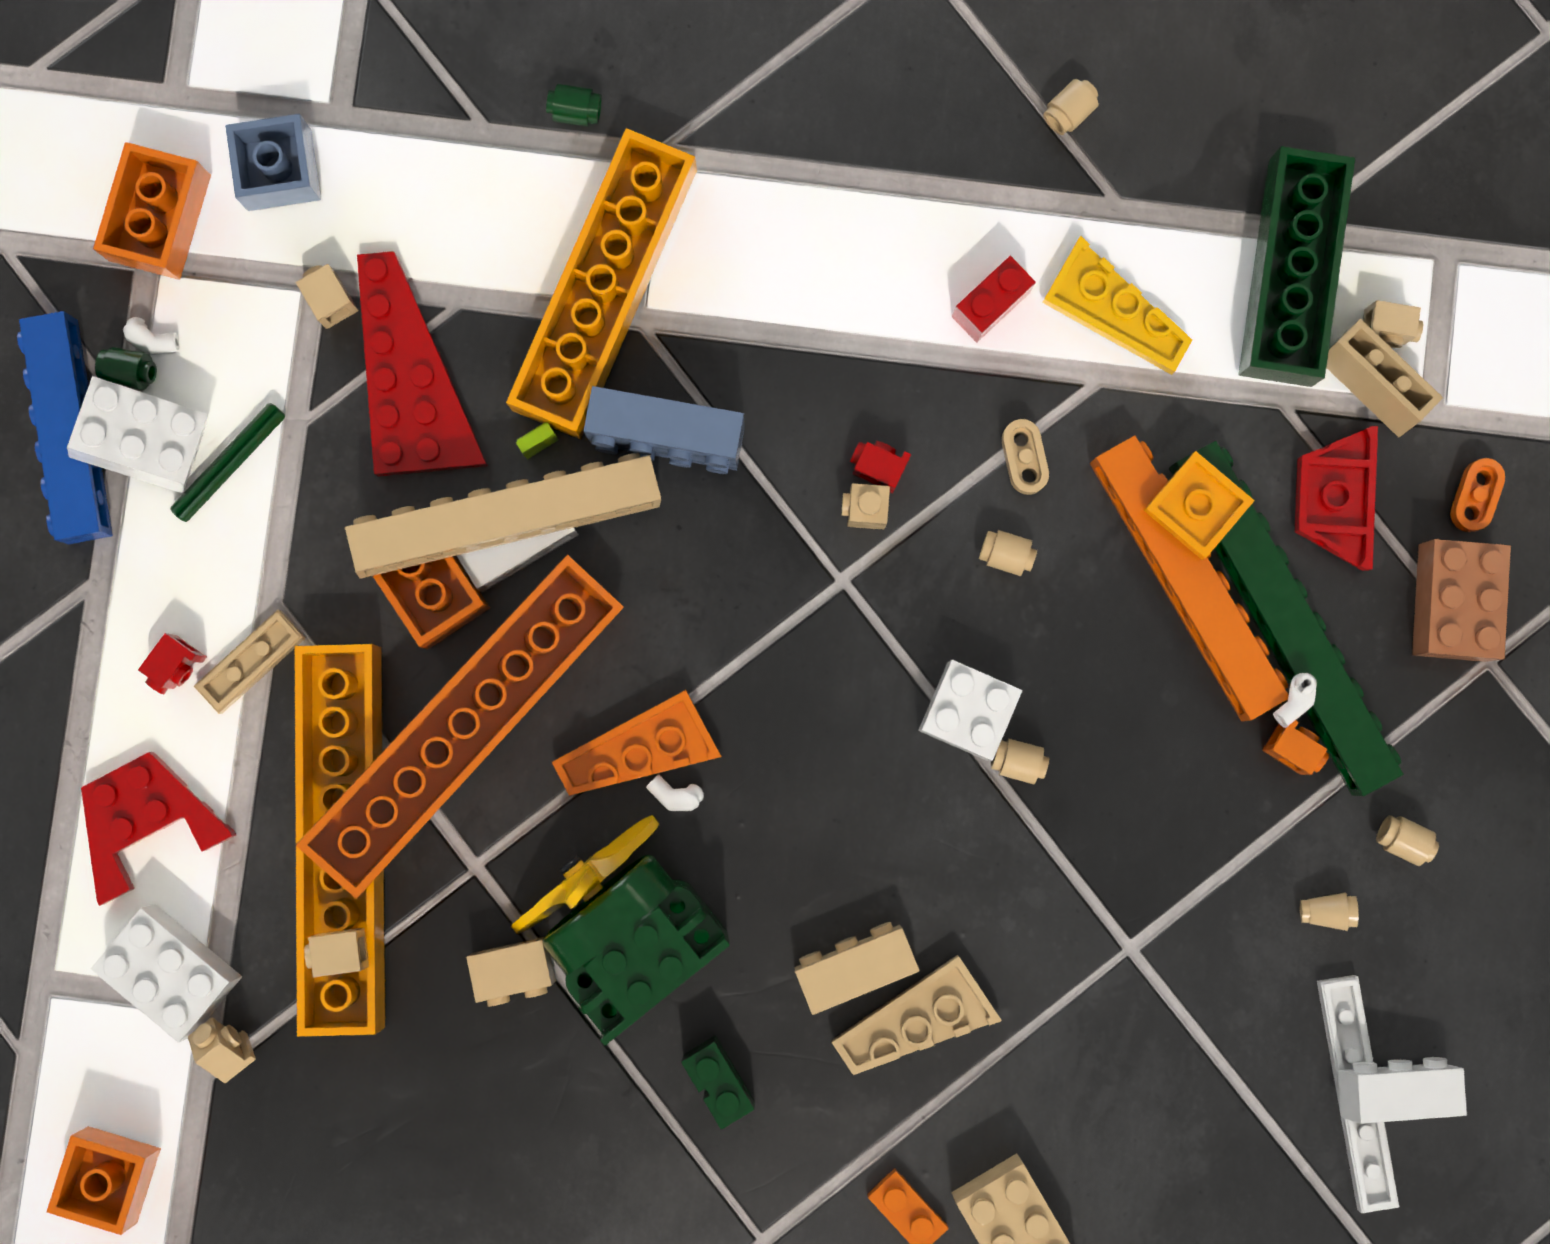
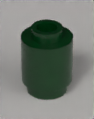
M557 84L555 91H548L546 112L552 114L553 122L589 127L590 123H599L602 95L593 93V89Z
M112 347L108 350L103 349L98 353L95 361V373L97 378L127 388L145 390L149 384L155 381L157 366L148 353Z

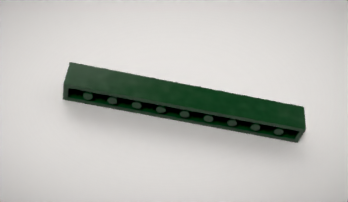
M1214 441L1197 451L1252 498L1247 484L1242 479L1238 480L1232 470L1233 460L1226 448L1220 447L1217 441ZM1190 455L1169 467L1172 475L1179 470ZM1251 504L1214 550L1288 683L1290 684L1294 676L1299 673H1309L1315 677L1317 681L1315 702L1305 713L1324 747L1327 748L1330 758L1351 795L1366 796L1404 775L1399 767L1401 758L1392 745L1386 744L1380 733L1383 729L1380 720L1374 712L1368 711L1361 698L1364 697L1359 683L1354 678H1349L1343 667L1345 659L1336 645H1331L1324 633L1326 625L1322 617L1316 611L1312 612L1305 599L1308 595L1304 585L1299 579H1294L1287 567L1289 560L1286 553L1279 545L1275 546L1268 534L1270 526L1267 519L1262 513H1257Z

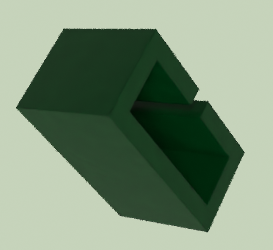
M716 1035L683 1054L681 1063L698 1092L706 1089L703 1100L721 1130L755 1110L754 1098Z

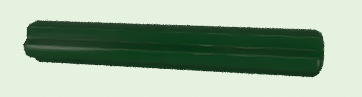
M268 403L174 502L170 508L171 512L181 521H189L285 419V414L276 405Z

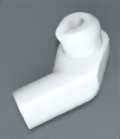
M132 317L127 320L123 328L124 336L128 342L141 352L151 355L179 351L180 344L176 333L154 335L147 329V325L144 324L145 320L142 318Z
M1299 673L1292 679L1288 701L1273 713L1274 718L1281 726L1287 728L1314 705L1317 681L1313 675Z

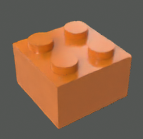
M90 1126L72 1134L46 1213L118 1235L124 1234L138 1223L161 1148Z

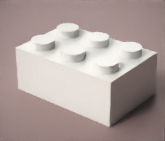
M92 376L67 445L68 455L70 458L184 493L207 425L208 414Z
M156 904L140 908L90 968L177 1043L188 1039L187 1036L194 1032L201 1024H204L242 978L238 972Z

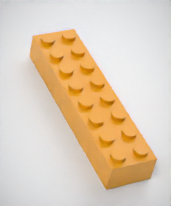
M625 129L506 401L513 412L542 424L548 422L551 428L581 440L584 433L592 386L603 388L696 175L695 156L630 129Z

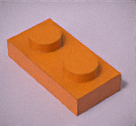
M896 1168L867 1194L868 1199L910 1244H933L949 1229L942 1218Z

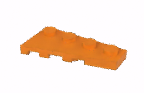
M685 690L554 760L552 764L570 796L722 756L689 694Z

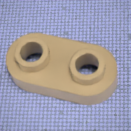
M1018 419L1011 422L1004 430L1001 439L1012 486L1022 494L1031 495L1039 492L1047 484L1049 469L1038 427L1029 420ZM1017 434L1023 435L1026 438V445H1016L1014 436ZM1025 470L1032 471L1035 476L1034 481L1030 483L1024 481L1022 472Z

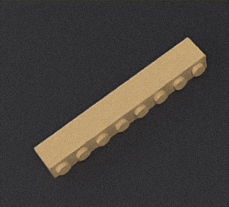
M632 453L618 458V463L603 466V462L589 463L581 467V472L566 475V471H555L544 475V480L529 483L527 479L516 480L506 484V489L491 492L489 488L474 490L468 493V498L453 501L452 497H445L431 501L430 507L415 510L414 506H406L393 510L391 512L392 516L377 519L375 515H368L353 520L354 525L345 527L355 572L361 579L658 508L661 503V495L650 455L640 457L639 453Z

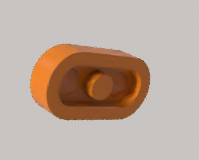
M1483 458L1470 463L1465 468L1450 512L1452 522L1458 529L1464 532H1475L1484 529L1492 521L1505 483L1504 469L1497 461ZM1478 473L1484 475V485L1477 482L1476 476ZM1466 507L1473 511L1474 516L1472 520L1467 519L1465 516Z

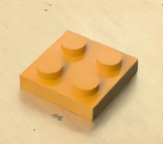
M1195 451L1144 511L1203 560L1212 552L1255 500Z

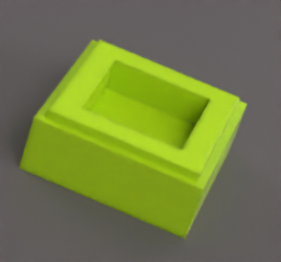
M544 422L517 439L516 444L528 460L559 439L548 422Z

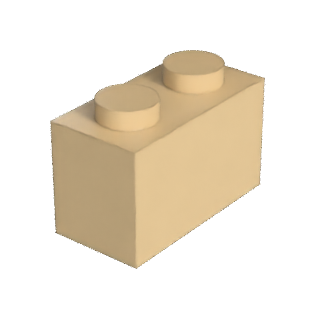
M544 937L474 952L468 955L466 958L475 1002L487 1000V1005L490 1007L510 1002L509 995L524 992L525 998L548 993L547 987L552 986L556 982L551 955L543 945Z

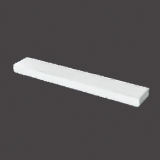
M1356 975L1317 981L1339 1110L1338 1070L1353 1069V1063L1373 1062L1360 984ZM1341 1117L1357 1210L1360 1213L1398 1208L1399 1202L1384 1122L1360 1124Z

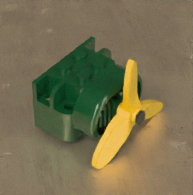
M653 815L637 822L609 845L597 851L585 863L582 860L578 861L580 859L578 855L572 858L559 869L561 873L565 871L563 875L566 879L511 925L514 932L520 934L551 915L560 907L567 904L572 909L580 900H584L545 935L543 945L567 974L565 980L569 993L579 1004L580 1011L584 1015L587 1014L600 1030V1041L604 1046L730 946L727 930L693 887L685 881L672 880L652 855H645L639 858L602 886L600 884L622 865L658 828L659 822Z

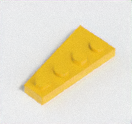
M1080 235L1042 303L1172 375L1193 339L1158 307H1153L1141 295L1142 292L1136 286L1125 281L1114 270L1115 267L1104 257L1101 258L1089 247L1090 244Z

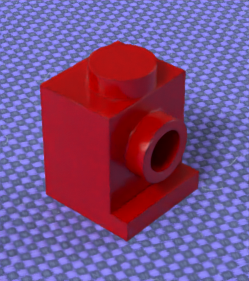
M859 441L850 460L851 463L856 465L853 475L874 485L890 486V493L893 494L911 454L904 451L901 458L895 455L896 449L888 444L876 441L875 445L869 442L864 444Z
M164 633L138 671L148 677L145 683L150 688L164 695L168 689L182 686L193 673V668L191 667L193 663H203L207 656L179 636Z

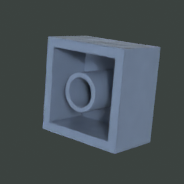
M300 114L225 125L235 198L247 211L321 200L312 132Z

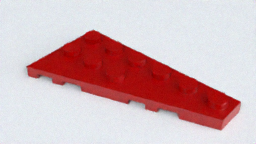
M390 251L357 254L374 475L378 477L488 466L396 253Z

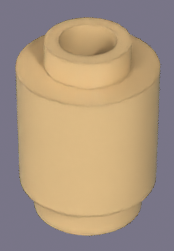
M1073 79L1047 104V110L1043 113L1046 123L1059 135H1064L1067 131L1072 132L1099 106L1097 100L1098 92L1089 81Z
M998 530L997 533L987 531L979 559L986 561L987 566L1021 576L1024 570L1031 571L1037 550L1031 548L1032 540Z
M1009 738L1007 742L1001 740L994 759L991 761V769L999 771V775L1030 784H1035L1037 778L1044 779L1049 765V757L1044 756V748Z
M1389 815L1386 817L1376 837V842L1383 845L1385 851L1416 866H1421L1425 861L1431 862L1439 848V842L1436 841V833L1402 816L1395 818Z

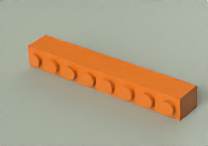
M1134 435L1097 456L1089 464L1241 721H1251L1288 700L1289 694L1286 691L1288 688L1287 680L1277 668L1273 669L1266 656L1269 655V651L1265 643L1259 636L1254 637L1247 625L1250 622L1248 614L1239 603L1235 604L1228 593L1230 585L1221 571H1215L1209 561L1211 553L1201 560L1144 511L1167 484L1168 479L1162 473L1158 475L1151 463L1153 461L1151 450L1144 441L1139 442Z

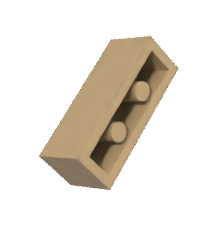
M1361 318L1329 348L1326 368L1398 437H1401L1421 422L1443 399L1427 381Z
M891 922L881 924L870 930L872 935L870 937L857 941L856 936L836 943V951L823 956L820 951H816L799 959L801 965L794 967L795 973L812 1015L920 971L900 924L894 927Z

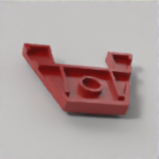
M148 752L81 787L96 900L99 906L105 905L135 889L118 853L185 818L201 852L208 851L236 836L235 831L213 813L214 810L205 801H201L155 752Z

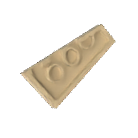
M956 955L832 1039L831 1042L851 1073L855 1075L899 1059L903 1055L927 1049L936 1043L953 1037L957 1038L970 1033L972 1030L986 1025L990 1026L1002 1020L960 957Z

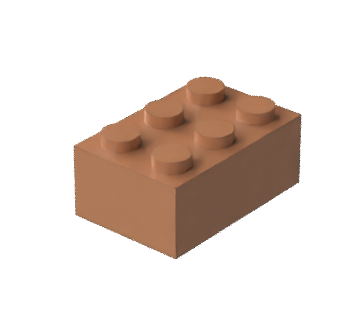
M1439 539L1419 544L1412 656L1483 662L1505 659L1511 545Z

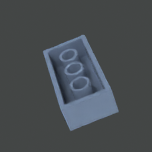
M592 386L584 433L592 445H596L595 450L602 453L617 454L618 449L639 453L640 457L650 455L651 461H654L655 456L670 458L669 464L690 468L692 463L707 465V471L728 474L729 469L737 470L745 422L744 413Z

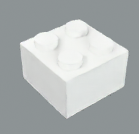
M950 660L947 662L918 731L986 761H993L1023 690L959 662Z

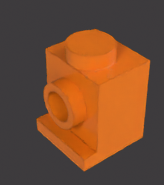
M1296 720L1287 728L1278 724L1262 751L1300 775H1312L1314 771L1316 773L1319 772L1329 758V753L1326 752L1327 748L1317 743L1320 738L1304 727H1299L1298 730L1295 729L1299 723Z

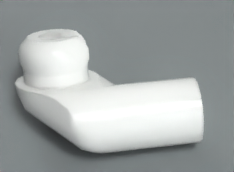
M657 775L646 786L658 801L670 811H692L699 806V802L704 798L703 790L698 785L690 784L687 788L673 789L660 775Z

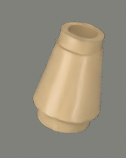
M1345 892L1300 900L1301 923L1348 931L1349 927L1358 926L1359 913L1356 896H1347Z

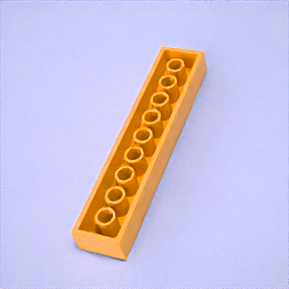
M373 644L295 646V801L297 844L382 753V653L380 646ZM296 846L297 1037L375 1035L384 1029L385 961L384 869L356 899ZM365 928L369 967L357 972L313 977L312 968H307L304 957L305 945L309 944V937L320 933Z

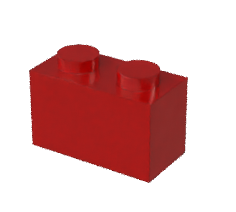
M1010 255L956 305L952 318L978 343L1031 293L1036 281Z

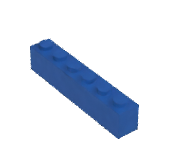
M64 311L19 319L21 332L17 333V341L21 352L25 355L27 368L23 369V379L26 387L31 392L32 404L29 406V416L37 430L38 441L35 442V453L43 467L44 477L41 478L40 484L43 496L48 500L50 514L46 518L49 533L54 536V540L65 544L112 537L113 533L102 468L70 458L67 450V445L89 387L78 320Z

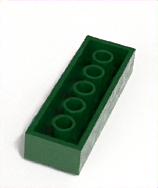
M1281 146L1269 160L1238 376L1313 387L1325 378L1355 166L1354 157Z

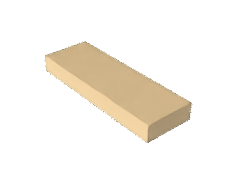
M277 610L193 687L218 714H223L306 637L281 610Z

